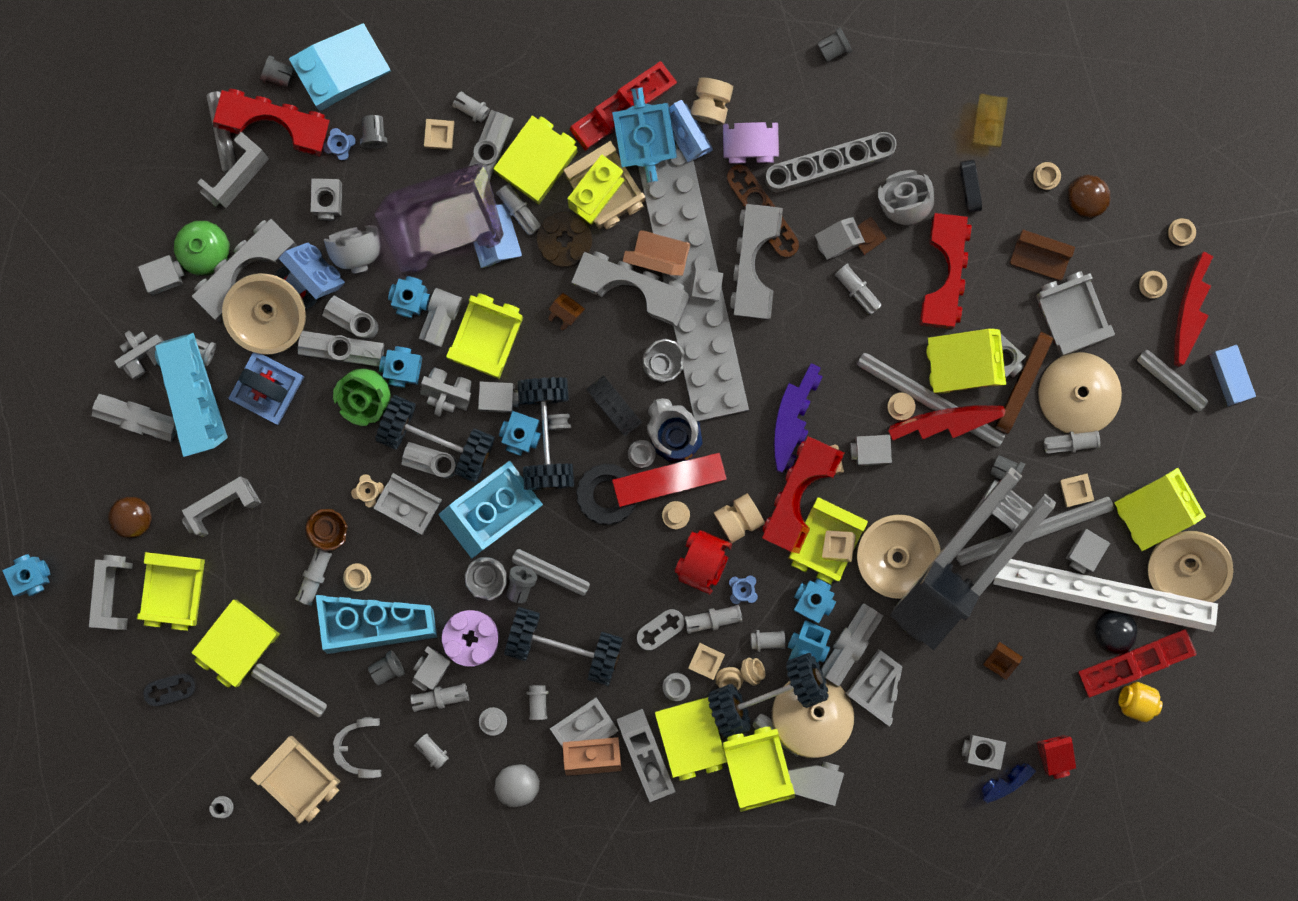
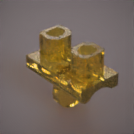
M979 95L973 144L1001 147L1008 97Z

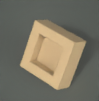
M426 119L424 147L452 150L454 121Z
M1088 473L1059 480L1066 507L1094 501Z
M826 530L822 558L830 561L852 562L856 535L853 532Z
M699 643L688 668L714 680L725 654Z

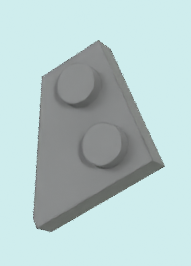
M878 649L846 692V695L890 727L893 721L892 712L894 701L897 699V685L901 677L902 666Z

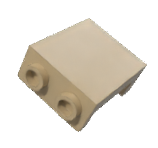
M611 141L563 170L573 189L577 187L601 154L623 170V174L620 177L625 182L594 221L598 229L605 227L606 230L620 222L619 217L628 212L629 215H632L644 207L642 203L646 201L644 194L641 193L626 167L621 166V160Z
M293 736L288 737L251 777L258 786H263L296 818L299 824L304 820L309 823L320 812L317 806L324 799L329 802L339 792L336 786L341 782Z

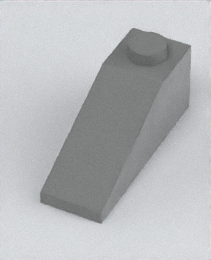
M643 709L618 718L617 722L649 802L674 793V786Z
M823 761L822 766L815 764L788 769L796 795L835 806L844 776L843 772L838 771L839 765Z

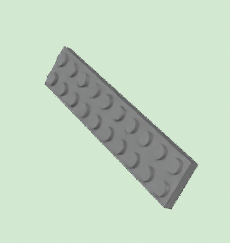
M676 144L677 158L663 160L655 165L658 181L647 183L645 167L638 166L652 232L690 244L683 276L662 273V277L666 284L671 280L683 285V290L690 296L677 327L674 326L677 343L685 353L683 372L693 417L696 421H703L749 411L722 286L719 302L692 298L696 269L718 272L694 161L687 162Z

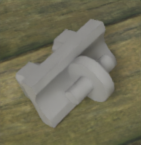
M129 330L125 333L128 341L120 345V348L124 353L131 348L133 350L115 360L118 368L125 370L133 380H136L146 373L139 360L148 355L154 366L158 365L155 359V346L163 342V339L155 335L140 345L139 343L147 339L146 334L141 332L134 336Z
M433 368L428 377L424 376L421 382L420 394L429 397L427 404L436 407L434 415L440 417L443 410L453 413L455 407L467 411L471 397V381L463 377H457L454 387L445 384L447 373L441 369Z

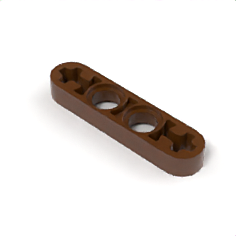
M735 165L729 170L727 183L745 210L746 204H748L747 198L752 193L762 196L763 203L761 206L775 207L746 166ZM736 171L739 174H746L744 182L748 187L751 183L755 186L748 189L744 195L740 194V191L744 190L741 183H734L732 181ZM782 217L780 231L782 228L786 230V232L782 233L785 241H793L791 245L792 251L788 252L786 249L781 251L782 242L778 237L774 241L772 238L769 239L768 243L779 257L791 258L798 251L799 241Z
M1041 331L1038 334L1004 407L1006 410L1005 415L999 418L995 429L1005 434H1009L1052 343V336Z

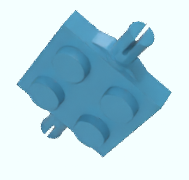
M643 87L631 89L634 106L627 110L612 112L621 166L637 165L645 167L646 182L658 181L655 165L663 160L677 158L668 103L657 105L645 104Z

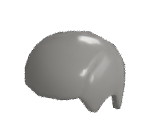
M669 339L654 341L646 348L643 354L644 372L650 379L661 383L674 380L684 368V350L676 341Z
M477 558L469 564L465 572V585L473 596L477 598L487 599L488 601L493 600L502 594L507 584V573L503 565L493 558Z
M523 764L511 765L502 769L496 777L494 791L498 800L508 807L524 806L531 803L538 794L539 779L535 771Z

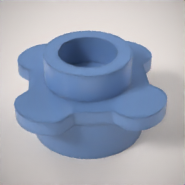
M334 128L330 131V136L327 143L323 145V149L327 154L337 155L339 160H346L349 157L348 151L350 147L355 145V138L352 135L342 133L338 128ZM341 142L342 146L338 147L337 143Z
M747 576L743 579L732 577L730 579L729 585L732 587L730 600L732 603L739 604L741 601L753 603L757 600L758 596L754 588L756 579L753 576ZM742 587L746 588V591L744 593L741 592Z

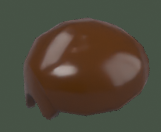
M1086 174L1077 177L1068 189L1070 206L1080 216L1093 218L1102 215L1109 207L1111 201L1109 187L1098 176Z
M124 497L117 500L111 506L108 515L110 529L122 538L141 536L149 529L152 519L149 506L145 501L137 497Z
M319 509L309 516L305 526V535L311 546L321 551H333L345 543L348 527L340 513L332 509Z

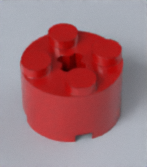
M700 530L698 534L695 532L690 534L686 544L689 551L685 558L681 557L679 559L675 573L679 576V582L710 595L713 592L710 585H717L729 558L724 555L725 549L731 550L732 543Z

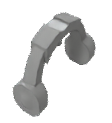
M365 717L357 719V723L345 727L335 736L333 755L337 765H340L349 772L358 774V778L374 779L381 777V770L360 769L349 765L341 752L348 751V746H341L342 741L351 730L366 726H379L380 718Z

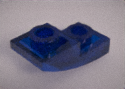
M1024 763L1022 766L1017 764L1007 776L1010 778L1008 783L1000 777H997L996 780L991 778L981 789L984 794L980 798L986 803L1003 798L1021 787L1034 775L1036 770L1027 763Z

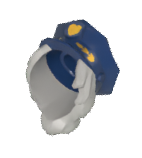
M669 399L654 400L648 409V414L651 418L647 425V432L655 452L670 463L690 460L703 444L700 422L696 421L692 413L688 412L683 406H672Z

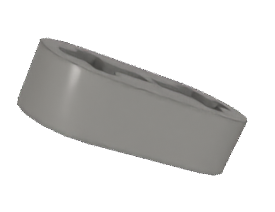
M675 609L663 612L638 631V644L646 650H653L683 629V615ZM668 614L672 617L677 615L680 619L677 622L679 627L675 630L669 627L663 631L660 626L667 622L666 616ZM659 629L661 633L654 638L656 642L654 645L642 643L645 630L651 633Z

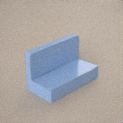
M682 100L671 105L669 111L674 140L687 162L710 153L713 148L698 122L690 115L691 110L688 105L684 104Z
M505 204L482 207L465 215L481 268L489 267L502 260L518 258L522 255L509 215L510 213Z
M1237 345L1218 350L1209 355L1228 406L1256 397Z

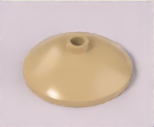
M253 274L237 281L226 294L222 307L223 322L229 335L243 348L259 354H274L286 350L297 341L305 325V307L299 293L287 281L270 274ZM264 305H270L272 307V311H267L264 308Z
M1078 352L1058 358L1048 366L1039 383L1038 400L1040 408L1046 419L1055 428L1069 434V432L1073 431L1074 434L1103 429L1113 420L1121 404V385L1116 372L1106 361L1093 354ZM1080 387H1083L1087 390L1086 397H1080L1078 395V389Z
M891 515L876 521L865 531L859 542L857 563L863 579L874 591L886 597L902 599L941 550L935 534L925 523L907 515ZM895 552L902 554L903 558L899 563L895 562L892 558Z
M1184 531L1161 541L1155 547L1149 559L1148 575L1150 583L1156 591L1213 603L1227 591L1232 582L1233 562L1227 548L1215 537L1198 531ZM1188 558H1193L1195 561L1192 563H1188L1186 560Z
M826 679L827 684H825L829 691L827 692L829 694L828 700L805 708L801 702L799 703L797 695L793 692L794 689L775 697L772 706L773 727L778 730L779 739L782 744L797 755L807 758H822L838 751L851 735L854 725L852 703L843 688L835 685L828 679ZM815 708L821 710V712H822V716H821V717H816V716H815V714H814V709H815Z

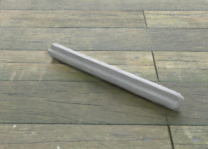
M863 353L857 363L860 368L901 392L910 395L913 399L933 411L957 407L867 353ZM988 424L969 431L995 447H999L1005 438L1002 432Z
M1105 497L1043 520L1026 542L1110 512L1114 509L1110 497ZM1011 532L962 549L956 555L958 564L962 566L995 554L1010 536Z

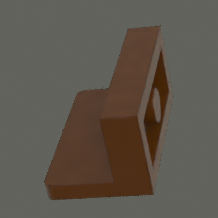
M1022 230L1019 233L1010 264L1061 281L1068 262L1073 256L1075 247Z

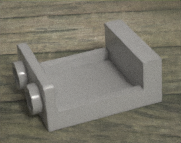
M242 132L234 141L245 153L214 188L210 187L202 179L197 182L202 187L200 193L215 207L220 203L227 208L269 160L263 150Z
M1082 271L1066 277L1068 282L1057 285L1056 281L1042 286V292L1036 295L1059 357L1107 340L1115 335L1112 325L1108 326L1091 283V273L1084 276Z
M238 477L182 510L185 516L182 522L189 533L193 532L198 536L205 537L209 533L202 523L203 518L237 498L241 499L245 507L251 509L260 505L261 501L248 479Z
M104 555L103 560H95L89 627L127 630V618L112 617L116 569H132L133 563L125 562L126 557Z

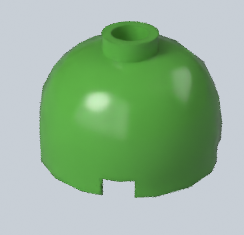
M193 221L186 224L176 235L174 240L175 257L180 265L191 274L201 276L214 274V268L222 260L228 259L230 243L226 234L216 224L208 221Z
M356 369L343 376L337 382L333 390V400L335 404L338 402L339 407L342 409L340 414L353 424L367 426L369 423L377 422L384 415L388 404H390V389L385 379L377 372L369 369Z

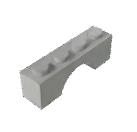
M746 204V210H741L740 226H744L743 237H739L737 241V254H741L740 264L735 265L734 281H738L737 291L732 292L730 304L731 309H734V315L771 318L773 290L766 287L759 280L755 270V258L759 248L766 241L780 236L783 208Z
M272 219L268 222L262 221L254 229L255 235L248 242L246 240L240 242L233 250L235 254L228 261L226 259L222 260L214 268L215 274L209 280L203 279L194 288L195 293L192 297L217 322L223 319L222 307L225 296L235 284L238 274L245 266L256 261H269L278 265L281 262L279 257L286 250L298 246Z
M594 251L591 255L584 252L571 282L572 284L599 297H603L609 290L617 286L630 285L637 287L645 295L647 313L653 318L677 327L690 297L683 290V285L669 280L668 284L658 281L659 276L648 271H644L643 274L633 271L634 267L622 261L614 264L609 262V257L602 253Z

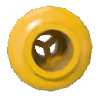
M1133 682L1129 686H1125L1119 695L1118 703L1122 713L1135 720L1148 722L1154 716H1158L1162 710L1159 691L1143 683Z

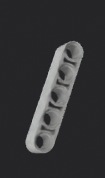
M880 132L774 164L767 170L765 184L770 191L778 193L886 161L895 152L897 146L896 139L890 133ZM880 140L887 141L890 145V151L886 153L878 151L876 143ZM854 148L861 149L864 153V158L860 161L853 160L849 154L850 150ZM827 156H832L838 161V166L834 169H829L823 164V159ZM801 164H806L811 168L812 173L807 177H803L798 174L796 168ZM774 172L782 173L785 176V182L781 185L774 184L770 179L771 174Z

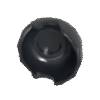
M1111 610L1105 612L1097 620L1095 636L1104 651L1118 655L1128 652L1135 645L1138 629L1136 622L1129 614Z

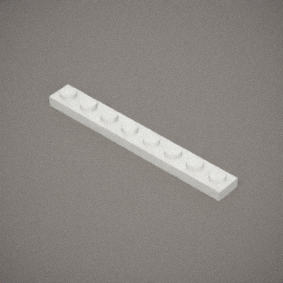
M1010 559L994 578L993 582L994 585L1213 632L1216 626L1218 604L1013 559Z

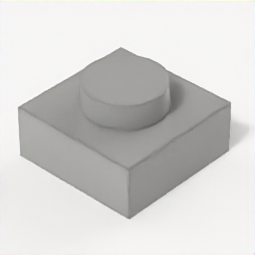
M696 269L692 298L719 302L723 273Z

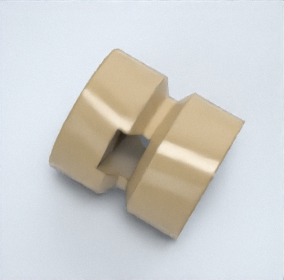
M699 78L696 95L699 99L693 102L690 114L692 118L713 125L725 124L728 111L725 104L730 102L733 86L716 79Z
M748 493L734 500V506L726 505L714 512L718 523L731 543L745 536V530L752 532L765 524Z

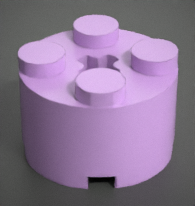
M766 122L734 123V129H729L728 124H723L724 158H729L730 164L746 163V158H757V163H773L774 157H779L778 123H772L773 128H767Z
M467 610L455 614L446 623L442 633V644L445 653L454 662L463 666L484 664L495 655L499 647L500 634L496 624L488 615L479 611ZM471 630L475 631L474 636L478 637V642L472 643L470 647L467 645L468 641L464 640V635L470 634Z

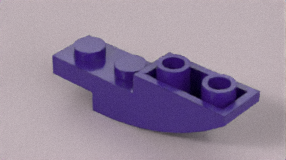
M812 363L799 388L790 383L788 384L777 413L774 430V460L776 472L780 474L783 473L784 469L789 470L792 467L796 455L792 454L796 444L800 445L809 432L804 429L807 422L798 419L797 416L798 414L804 416L811 402L806 399L810 389L816 391L823 377L818 374L821 368Z

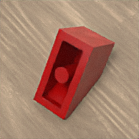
M1061 735L1037 742L1045 775H1053L1054 779L1069 776V770L1076 769L1073 742L1070 736Z

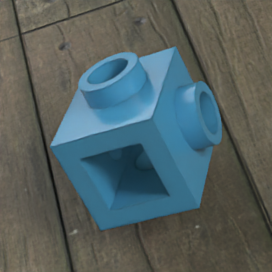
M406 276V280L398 278L397 285L392 284L388 300L392 301L391 306L397 310L396 314L412 318L413 314L420 316L422 309H427L430 294H427L428 289L426 286L421 285L422 280ZM404 292H413L412 299L404 300Z
M395 346L394 351L387 350V355L381 357L379 372L383 373L385 380H389L388 385L405 388V383L418 385L422 357L411 354V349ZM403 363V369L396 371L397 365Z
M512 411L509 422H503L499 437L503 438L502 444L507 446L506 451L521 456L523 451L529 453L531 448L536 449L541 433L537 432L540 421ZM524 431L525 435L523 438L517 439L515 438L516 433Z
M29 554L13 560L15 565L2 570L13 596H21L26 593L29 597L44 591L43 585L50 583L47 577L50 575V571L44 560L40 561L39 557L30 558Z
M816 579L815 583L808 581L807 585L801 583L794 596L798 602L793 611L819 623L824 614L829 616L836 603L832 599L834 593L829 591L831 585L820 579ZM813 594H816L820 599L817 605L812 604L810 600Z
M805 620L799 634L794 632L790 639L788 648L792 649L788 660L811 653L815 657L816 662L821 661L824 663L830 647L826 646L831 631Z

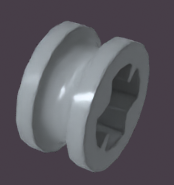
M570 414L548 415V430L570 429L571 424L567 422Z

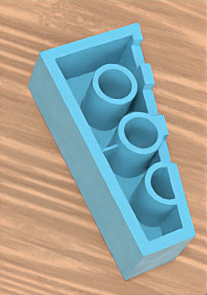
M194 333L157 344L155 346V359L161 367L164 386L168 394L183 457L217 447L228 437Z
M316 595L322 649L327 654L437 638L434 610L430 605L390 603L377 600H358Z

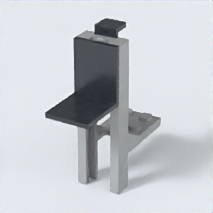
M1012 467L1000 481L995 478L989 485L982 500L967 521L890 614L892 618L899 622L898 626L918 642L923 641L933 650L938 647L961 618L965 621L968 619L979 596L1038 528L1056 504L1054 500L1044 494L1038 503L1032 507L1014 493L1012 488L1022 478V475ZM991 514L995 515L1012 532L974 579L966 578L963 581L961 579L962 576L957 572L954 574L951 571L953 569L951 561Z

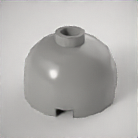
M914 170L900 171L890 175L886 179L887 183L883 188L879 187L878 199L880 206L890 220L901 225H911L922 221L929 215L934 206V188L927 175L924 174L925 177L917 175V171Z
M368 225L365 226L366 231L362 232L357 227L329 235V239H324V244L331 261L342 269H351L352 273L366 271L368 269L367 265L374 262L380 253L381 241L378 227Z

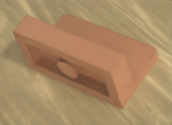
M639 231L635 251H625L623 262L669 275L683 276L690 244L651 232Z
M618 737L563 742L566 776L622 771Z

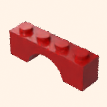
M229 89L228 92L221 91L213 120L214 128L240 134L248 125L256 121H274L288 131L294 150L321 156L330 121L325 119L324 114L315 111H309V114L299 112L296 106L290 104H282V107L271 104L272 101L261 96H256L255 99L245 97L244 92L236 89Z
M934 213L932 216L929 244L937 248L945 257L948 275L942 288L923 297L920 326L953 329L956 323L961 322L962 307L958 306L959 295H964L965 279H961L962 268H967L968 252H964L965 241H970L972 225L967 224L968 217Z
M809 436L806 441L800 444L797 451V456H799L795 466L789 469L786 475L787 484L783 492L781 491L775 499L774 506L776 508L772 517L766 520L763 526V539L788 551L800 553L810 531L800 512L801 497L805 489L814 481L822 478H834L845 452Z

